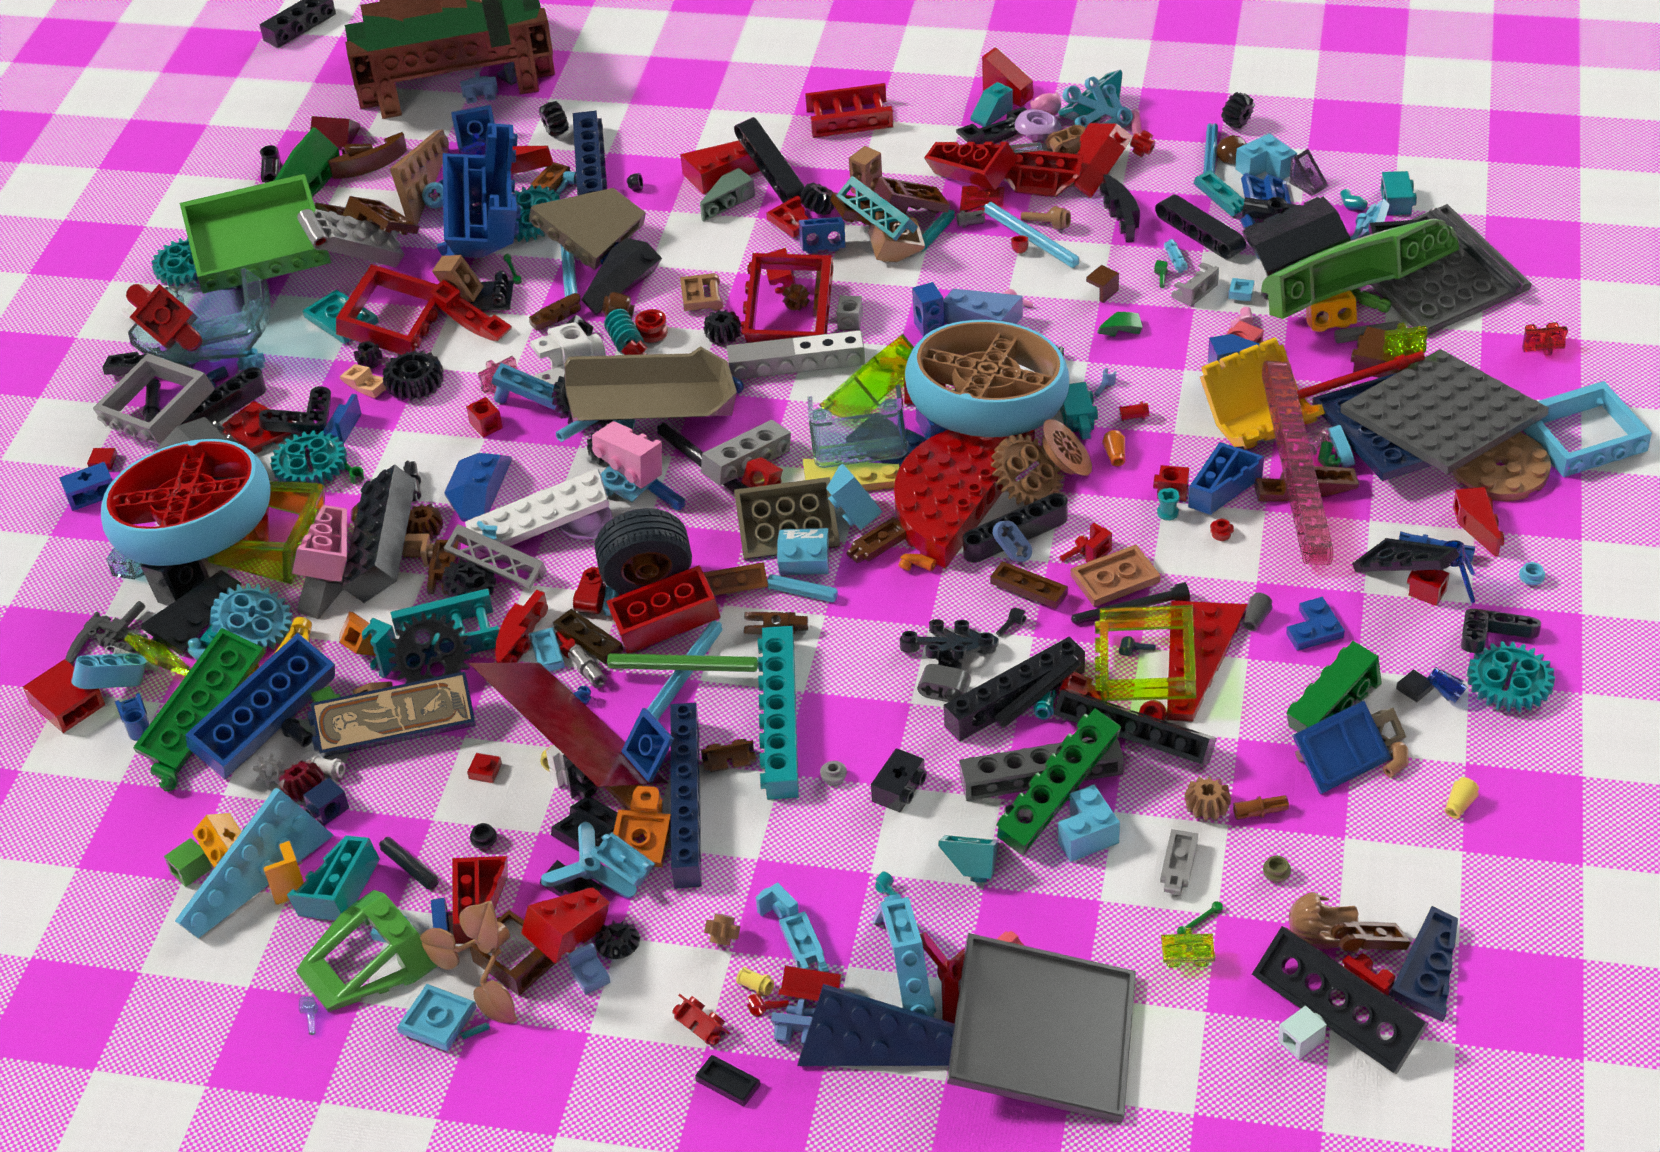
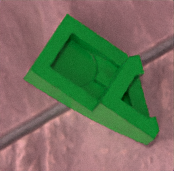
M1117 311L1099 326L1097 333L1113 337L1116 336L1119 330L1140 334L1143 327L1139 313Z

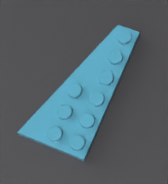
M275 788L176 918L175 922L193 936L200 938L269 885L264 867L284 860L279 844L290 841L298 863L334 835L283 791Z

